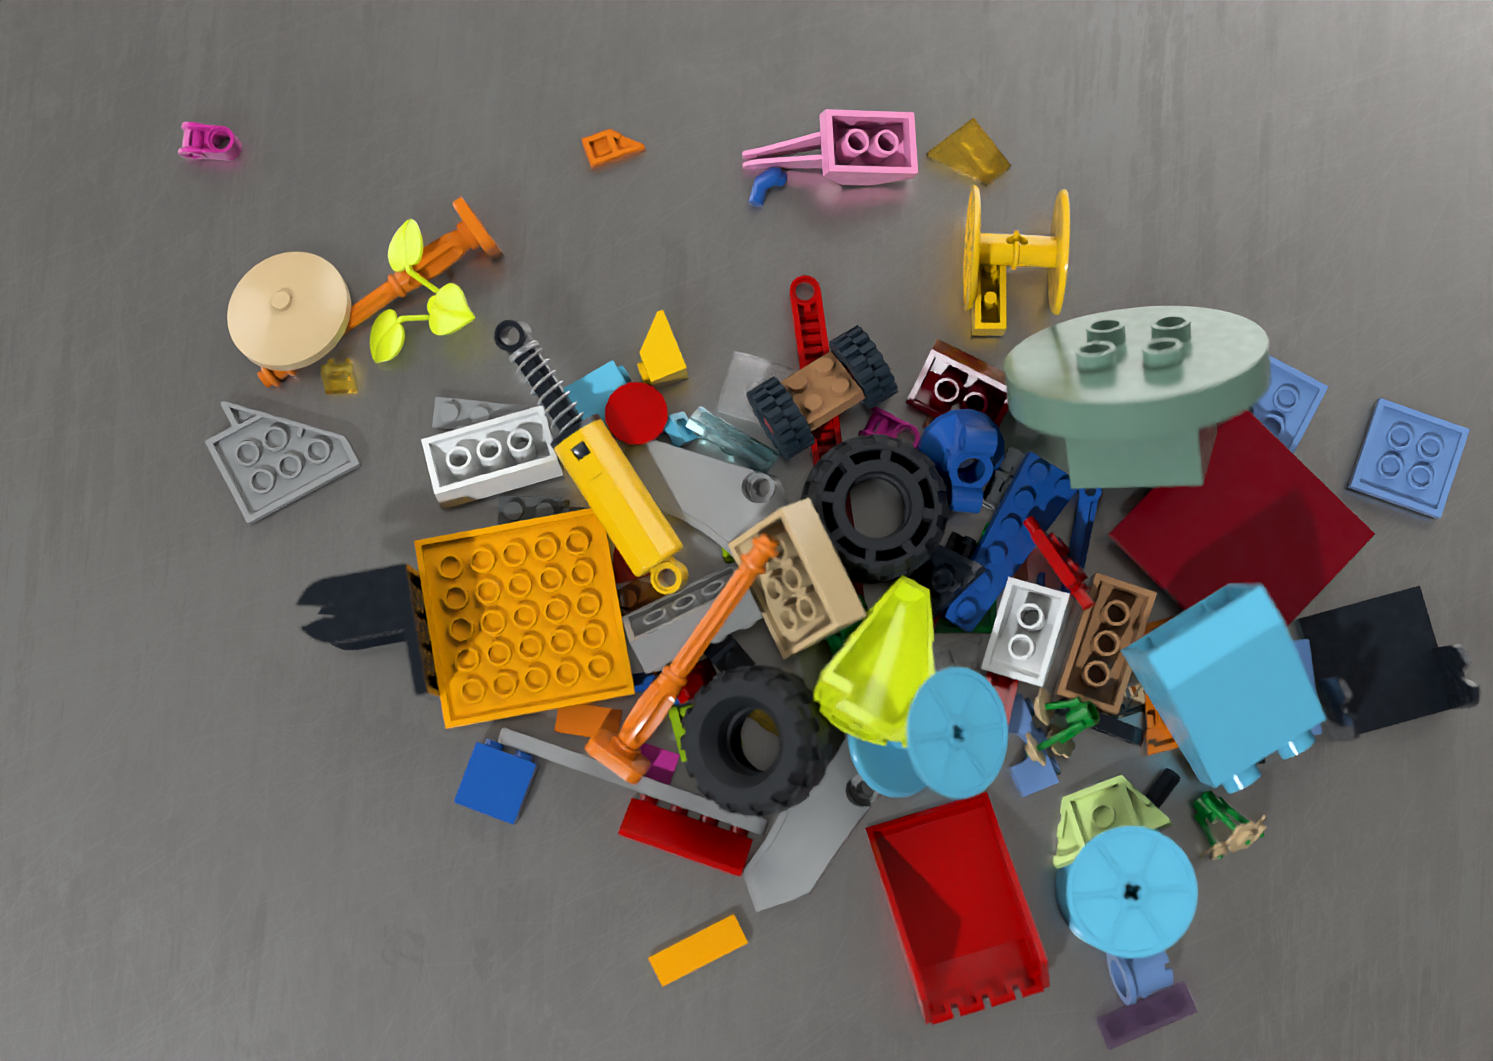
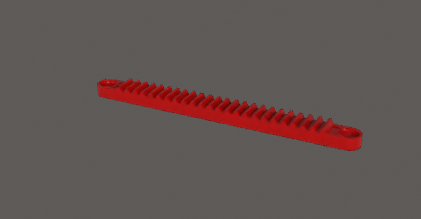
M802 275L794 279L789 290L799 370L830 352L821 288L818 281L809 275ZM801 284L810 285L814 290L813 297L808 300L800 299L796 295L797 287ZM839 415L811 431L815 444L810 446L813 467L831 448L842 443ZM849 492L846 498L845 511L850 524L854 527ZM850 580L856 595H862L865 601L863 583Z

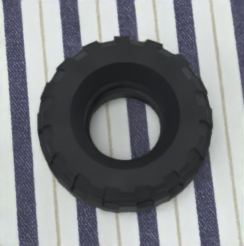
M872 434L845 440L831 448L819 459L805 481L801 500L810 499L850 580L880 583L898 579L903 575L906 576L918 569L931 557L945 534L947 520L949 519V504L946 494L947 488L943 477H940L934 466L935 464L926 454L921 453L913 444L903 439H896L882 434ZM870 478L884 480L894 486L901 495L905 507L904 517L900 526L892 534L880 538H871L862 535L850 524L845 511L846 498L852 487L860 481Z
M741 666L725 670L713 676L714 679L711 682L702 685L693 698V706L686 709L682 722L686 726L685 734L680 737L681 751L685 750L687 762L684 765L689 777L695 778L697 781L696 788L707 800H713L719 805L720 809L731 814L737 813L744 816H765L783 812L803 802L810 796L811 790L821 783L826 774V769L824 768L826 760L831 759L832 744L828 741V731L832 730L830 721L819 711L821 704L819 701H815V691L809 690L806 684H804V680L796 674L788 673L781 670V668L772 666ZM756 709L764 711L771 717L778 729L780 738L778 755L774 763L764 771L757 769L748 761L741 746L743 723L748 715Z

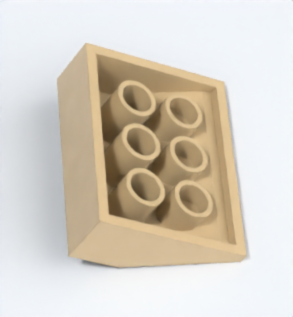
M809 498L778 509L728 544L738 566H740L742 563L740 560L741 554H748L754 546L752 544L753 537H761L763 533H766L779 543L776 548L778 557L768 560L765 565L767 572L759 574L749 589L783 659L795 655L866 616L861 602Z

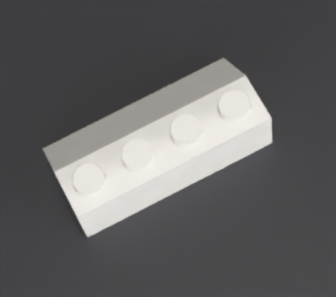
M544 406L533 407L421 439L434 494L442 510L563 475L559 457L550 445L554 439L547 416L544 415Z

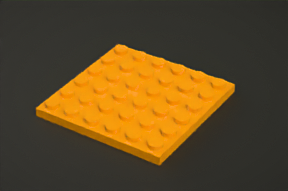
M591 508L414 540L445 729L636 694L608 536Z

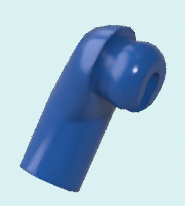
M770 167L757 175L754 179L748 203L763 207L767 190L774 185L777 187L784 186L788 179L787 173L781 170L780 167Z

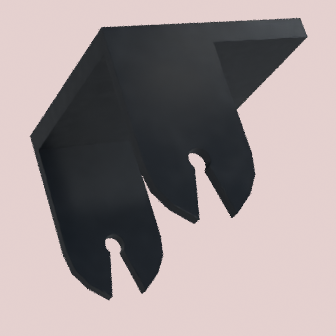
M407 563L323 578L311 583L302 592L296 606L321 607L318 615H334L332 617L324 616L300 627L310 638L322 643H330L345 651H357L406 642L415 696L432 701L440 699L419 571Z
M1420 586L1296 619L1301 639H1309L1316 691L1326 717L1325 721L1331 741H1352L1358 739L1360 734L1450 709L1473 708L1479 704L1480 685L1470 679L1467 680L1464 671L1473 662L1467 651L1460 644L1437 645Z

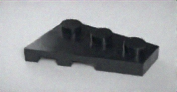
M939 544L931 557L918 569L914 570L910 578L929 589L933 621L987 569L983 565Z

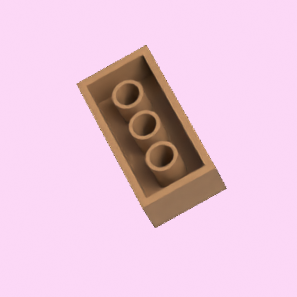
M1096 572L1090 577L1089 589L1086 590L1095 604L1086 611H1083L1082 607L1080 608L1052 696L1067 700L1079 696L1082 702L1092 701L1099 712L1114 716L1119 713L1132 673L1130 665L1120 650L1143 637L1157 593Z

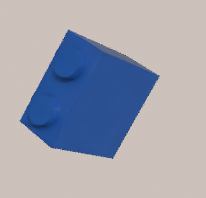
M486 738L484 744L476 742L454 803L516 825L539 764L532 762L533 755L516 749L514 755L502 751L504 745Z

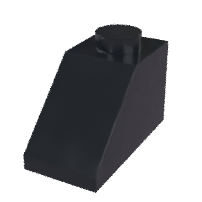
M728 634L724 640L718 643L709 644L704 651L706 657L720 673L741 666H755V662L731 634Z

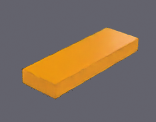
M732 914L648 957L663 987L747 944L748 941L735 915Z

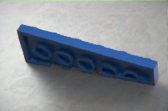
M1026 452L1011 484L1008 486L971 557V560L983 565L987 570L943 611L941 618L967 633L973 631L1005 588L1008 577L1012 578L1036 546L1023 522L1027 518L1034 516L1041 528L1047 532L1078 490L1071 489L1069 474L1033 452Z

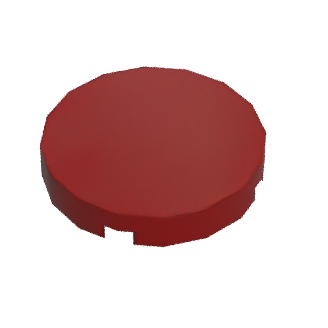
M629 382L618 387L609 396L605 406V421L611 434L620 442L630 446L644 445L655 441L664 432L668 422V407L663 395L653 386L643 382Z

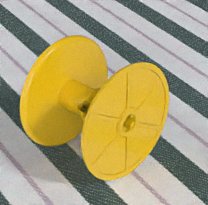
M976 185L971 186L964 242L963 304L965 311H969L973 307L979 264L1011 265L1012 270H1015L1017 266L1048 268L1050 310L1054 315L1060 314L1066 287L1070 238V208L1066 189H1062L1057 194L1050 236L1020 235L1018 230H1014L1013 234L981 233L980 190Z

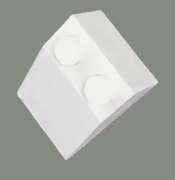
M1008 577L981 669L1043 687L1065 632L1074 598L1068 593Z

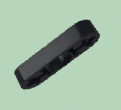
M1060 698L1059 701H1067V699ZM1070 707L1056 709L1055 714L1066 718V713L1070 712ZM1098 712L1100 722L1090 727L1091 729L1137 747L1142 746L1146 731Z

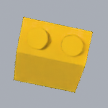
M662 309L656 313L639 352L642 362L637 363L643 383L651 384L657 390L688 379L686 364Z

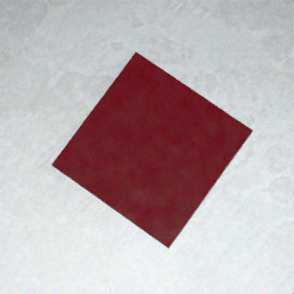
M1246 409L1233 417L1216 423L1217 435L1203 485L1154 486L1108 533V536L1184 611L1229 583L1262 585L1287 628L1367 544L1375 533Z

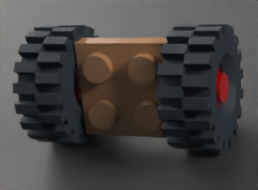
M858 325L829 342L830 352L780 382L773 376L746 392L748 402L753 408V412L758 418L760 425L764 428L768 438L771 439L773 445L784 459L789 460L815 444L811 431L861 401L868 409H872L898 392V386L894 381L895 378L890 372L888 364L885 363L883 355L878 351L873 340H870L869 335Z

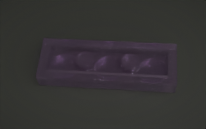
M1181 981L1155 992L1145 999L1141 998L1135 1004L1125 1005L1097 1017L1095 1021L1107 1049L1111 1050L1198 1011L1186 983Z

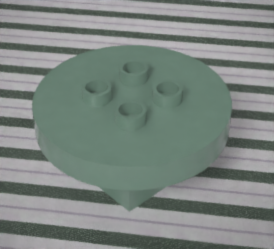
M1135 307L1071 319L1031 335L1009 352L1004 362L1008 407L1012 415L1022 424L1043 433L1065 437L1071 489L1203 485L1217 435L1216 423L1248 409L1259 401L1269 389L1271 384L1268 337L1263 328L1248 318L1226 311L1202 307Z

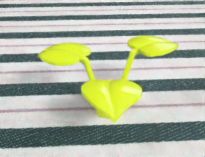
M411 218L403 223L390 242L388 249L389 264L396 272H402L406 269L410 276L433 291L436 296L434 295L428 300L427 311L430 314L397 317L394 310L387 309L376 318L370 333V351L373 360L377 364L392 360L401 351L405 339V330L401 324L406 321L429 320L431 331L436 335L444 336L458 331L475 319L466 302L465 295L458 285L449 283L438 289L413 270L412 266L418 264L422 258L423 239L417 222Z

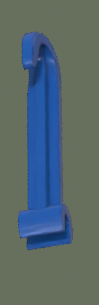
M1079 488V502L1069 546L1070 553H1068L1067 557L1068 559L1071 557L1075 563L1078 562L1083 570L1102 488H1096V493L1093 496H1088L1085 493L1086 488ZM1044 572L1038 573L1036 585L1045 587ZM1062 582L1060 591L1070 594L1071 591Z

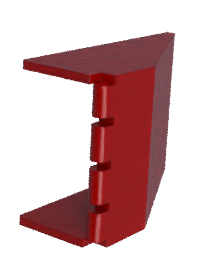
M987 791L865 828L909 976L926 1024L932 1023V1025L954 1019L952 1009L956 1007L960 1017L985 1010L983 999L988 998L991 1008L1015 1001L1014 990L1019 989L1022 998L1044 992V988L1050 987L1048 960Z

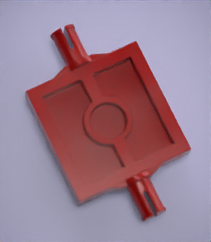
M1034 516L1027 518L1023 525L1031 534L1032 540L1065 587L1071 591V596L1075 597L1083 611L1090 609L1095 602L1092 601L1086 592L1089 587L1084 580L1088 576L1078 562L1075 563L1071 557L1068 559L1066 555L1070 553V550L1060 537L1057 538L1053 532L1048 534L1043 530Z

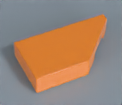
M607 129L581 139L592 170L646 151L643 143L625 137L613 129Z

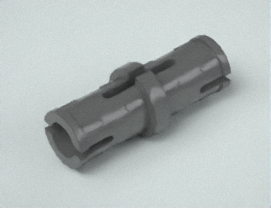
M1008 447L1001 466L993 472L992 478L983 492L982 505L990 510L997 509L1025 456L1023 452L1016 448Z

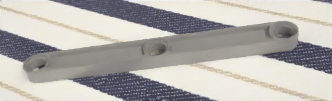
M505 727L501 728L497 742L763 836L769 820L758 816L731 814L720 809L719 805L713 800H707L704 797L647 777H643L636 785L631 784L596 759Z

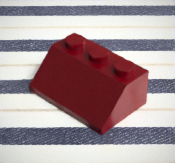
M937 339L905 402L935 418L952 410L972 409L985 413L998 427L1009 408L1004 371L940 339Z

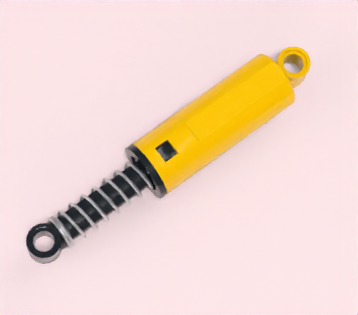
M505 320L500 322L494 331L496 345L508 352L510 363H517L519 366L517 373L524 374V384L531 385L532 387L530 394L539 397L538 405L546 408L544 415L553 419L551 426L559 428V435L551 442V447L633 574L641 577L650 572L652 586L657 592L662 594H671L682 589L687 584L689 573L686 566L682 562L675 560L674 556L683 549V544L599 414H594L584 420L582 419L584 413H578L575 408L577 402L572 403L567 396L570 394V391L565 392L561 386L563 381L558 382L554 376L557 370L551 371L547 365L550 359L544 360L540 354L543 349H538L540 344L538 341L533 340V331L528 323L522 320ZM513 327L519 332V340L516 344H512L508 338L509 331ZM665 569H671L675 573L676 581L674 585L665 582L663 578Z

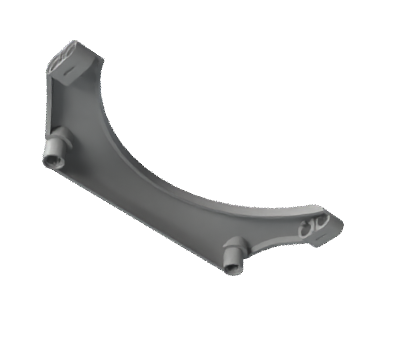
M658 440L622 451L662 512L677 517L702 531L722 546L733 558L734 556L728 546L730 542L778 509L789 505L780 479L772 474H757L756 470ZM767 479L771 489L766 496H763L760 493L759 486L763 480ZM826 638L791 656L796 675L804 680V684H806L809 690L815 691L820 674L833 659ZM831 722L832 730L828 731V741L832 744L831 759L826 760L824 766L826 774L821 783L811 790L810 796L803 802L780 812L767 838L743 869V875L756 912L811 894L839 850L869 811L870 803L882 797V794L874 791L872 796H868L863 792L862 783L864 780L859 775L852 761L848 745V734Z

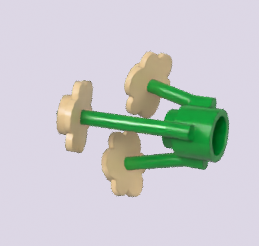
M1040 688L1039 696L1036 697L1033 704L1034 712L1038 719L1043 721L1045 725H1049L1050 719L1054 717V709L1070 707V712L1066 713L1069 727L1060 729L1058 725L1051 724L1048 727L1049 733L1046 734L1047 740L1040 744L1029 732L1025 733L1027 738V744L1024 745L1026 755L1033 762L1038 761L1043 766H1046V757L1042 750L1050 746L1056 755H1063L1069 758L1072 755L1071 752L1075 749V743L1071 738L1100 722L1098 710L1092 701L1082 702L1078 696L1067 701L1052 702L1051 695L1047 694V690Z
M1212 790L1201 795L1192 806L1198 812L1194 819L1202 827L1211 845L1209 849L1201 853V859L1208 856L1211 860L1222 859L1229 851L1233 853L1239 849H1246L1254 841L1256 842L1259 837H1264V831L1267 826L1263 822L1267 817L1266 815H1263L1256 824L1250 822L1232 808L1222 796L1218 798ZM1226 812L1239 821L1241 825L1237 826L1226 815ZM1222 820L1233 832V835L1227 841L1217 843L1207 823L1208 821L1211 824H1215Z

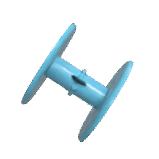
M951 667L930 676L915 694L907 718L906 736L908 747H902V742L888 741L887 746L861 740L848 734V745L852 761L861 778L868 786L882 795L903 798L912 796L929 786L932 790L943 796L961 799L974 796L986 789L999 773L1007 750L1008 724L1002 701L989 681L971 669Z
M1140 826L1116 827L1095 836L1080 850L1072 864L1057 869L1055 879V896L1058 909L1071 931L1089 945L1119 957L1141 958L1164 951L1173 945L1187 930L1197 905V881L1186 854L1167 836L1153 829Z

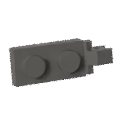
M499 495L497 525L583 510L585 507L569 506V499L557 497Z

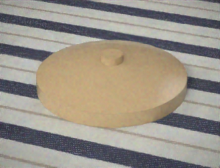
M306 252L277 254L255 265L243 276L234 289L227 311L229 333L233 342L244 356L258 366L276 371L303 368L324 357L339 342L350 319L351 297L343 277L332 264L322 257Z

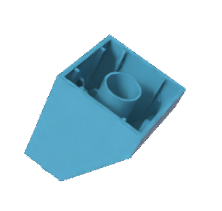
M1229 583L1120 650L1199 781L1214 788L1222 784L1229 794L1237 792L1256 781L1262 774L1256 762L1277 750L1282 759H1288L1312 746L1316 742V738L1310 729L1326 720L1286 626L1262 585Z

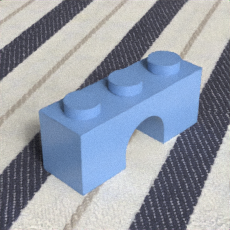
M1022 693L1015 697L1008 733L1020 736L1025 744H1027L1025 733L1029 732L1040 744L1047 740L1042 727L1036 728L1032 716L1036 715L1029 697L1024 699ZM1045 749L1042 751L1046 757V766H1043L1038 761L1033 762L1025 754L1021 762L1008 767L1020 797H1025L1059 783L1057 775L1061 774L1057 761L1054 756L1049 758Z

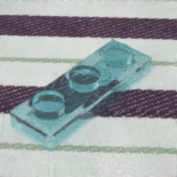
M701 406L690 416L685 426L692 430L698 438L711 441L719 446L722 452L730 456H736L746 462L749 468L757 472L767 474L780 456V453Z

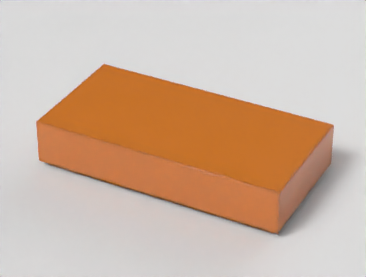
M587 704L559 708L554 732L590 738L602 728L614 734L619 733L623 710Z

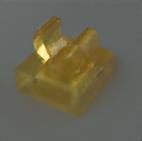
M345 358V363L334 364L333 359H329L327 365H321V378L326 395L357 393L358 382L350 358Z

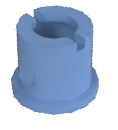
M1165 950L1141 958H1125L1109 953L1106 955L1114 987L1123 1003L1127 1006L1135 1004L1137 997L1141 996L1145 999L1154 991L1173 985L1172 969L1169 967L1165 968L1164 964L1169 963Z

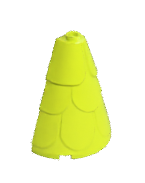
M904 575L895 580L867 611L863 622L844 642L843 648L820 674V679L814 692L815 701L820 702L821 707L819 711L840 730L870 743L887 746L888 741L902 742V747H908L906 727L912 700L921 685L930 676L935 674L932 649L934 631L929 589Z

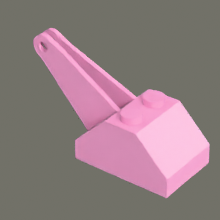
M825 109L819 115L820 132L742 152V158L750 160L742 163L745 170L769 169L770 167L823 168L824 177L842 185H877L911 179L918 174L914 112ZM817 149L822 150V155L773 158Z

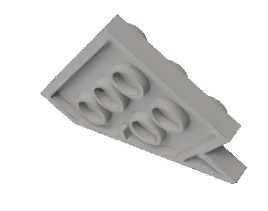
M226 401L220 404L232 427L204 441L249 525L361 466L345 436Z

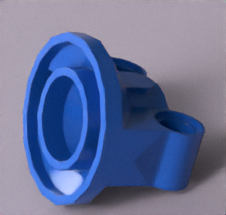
M972 409L952 410L938 416L924 429L918 442V450L932 460L940 477H943L947 488L946 494L949 511L978 514L983 503V486L992 478L993 472L998 470L1004 459L1005 441L998 425L985 413ZM968 458L977 459L967 467L958 468Z

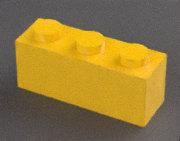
M979 264L976 294L973 307L971 308L972 336H1003L1007 329L1006 266Z

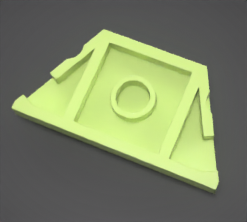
M1119 775L1062 797L1060 808L1062 817L1057 829L1058 845L1053 863L1057 869L1072 864L1080 850L1091 839L1109 829L1122 826H1140L1158 832L1173 826L1172 821L1123 775Z

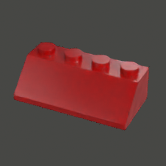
M642 793L639 799L631 798L617 835L741 877L753 842L752 838L747 837L748 830L731 825L730 830L718 827L719 820L702 814L699 820L687 816L688 809L671 804L669 809L657 806L659 799Z

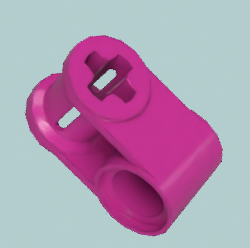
M183 122L181 125V129L184 130L182 148L178 150V155L181 157L195 160L231 161L236 159L241 153L242 143L228 127L205 125L196 122ZM224 138H230L229 145L224 149H219L220 141Z
M873 407L869 410L871 415L864 430L859 431V436L882 434L897 439L902 433H910L915 439L913 445L918 449L920 433L914 425L895 417L881 408ZM881 421L877 430L874 432L878 422Z

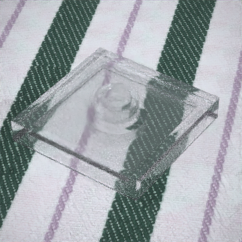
M734 351L716 411L760 424L753 412V408L748 402L746 392L773 376L781 382L793 375L794 368Z

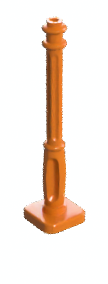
M462 196L452 202L454 209L462 219L461 222L456 224L457 229L446 233L425 246L420 262L412 266L413 270L427 281H431L442 274L471 248L474 251L481 246L492 260H496L503 255ZM406 269L402 272L395 271L393 274H389L388 280L351 306L350 319L343 335L397 297H406L408 292L423 286V284L410 276ZM261 367V371L257 375L267 388L272 385L280 387V380L289 374L296 376L297 370L276 371Z
M763 533L761 537L752 538V544L754 545L748 554H741L740 560L742 563L670 666L663 667L662 673L638 699L627 716L620 732L614 734L607 729H599L585 745L584 748L588 754L625 781L636 785L646 775L651 767V762L641 754L640 747L662 723L673 706L682 686L687 684V675L759 574L767 572L765 565L768 560L778 557L776 548L779 543L770 535Z

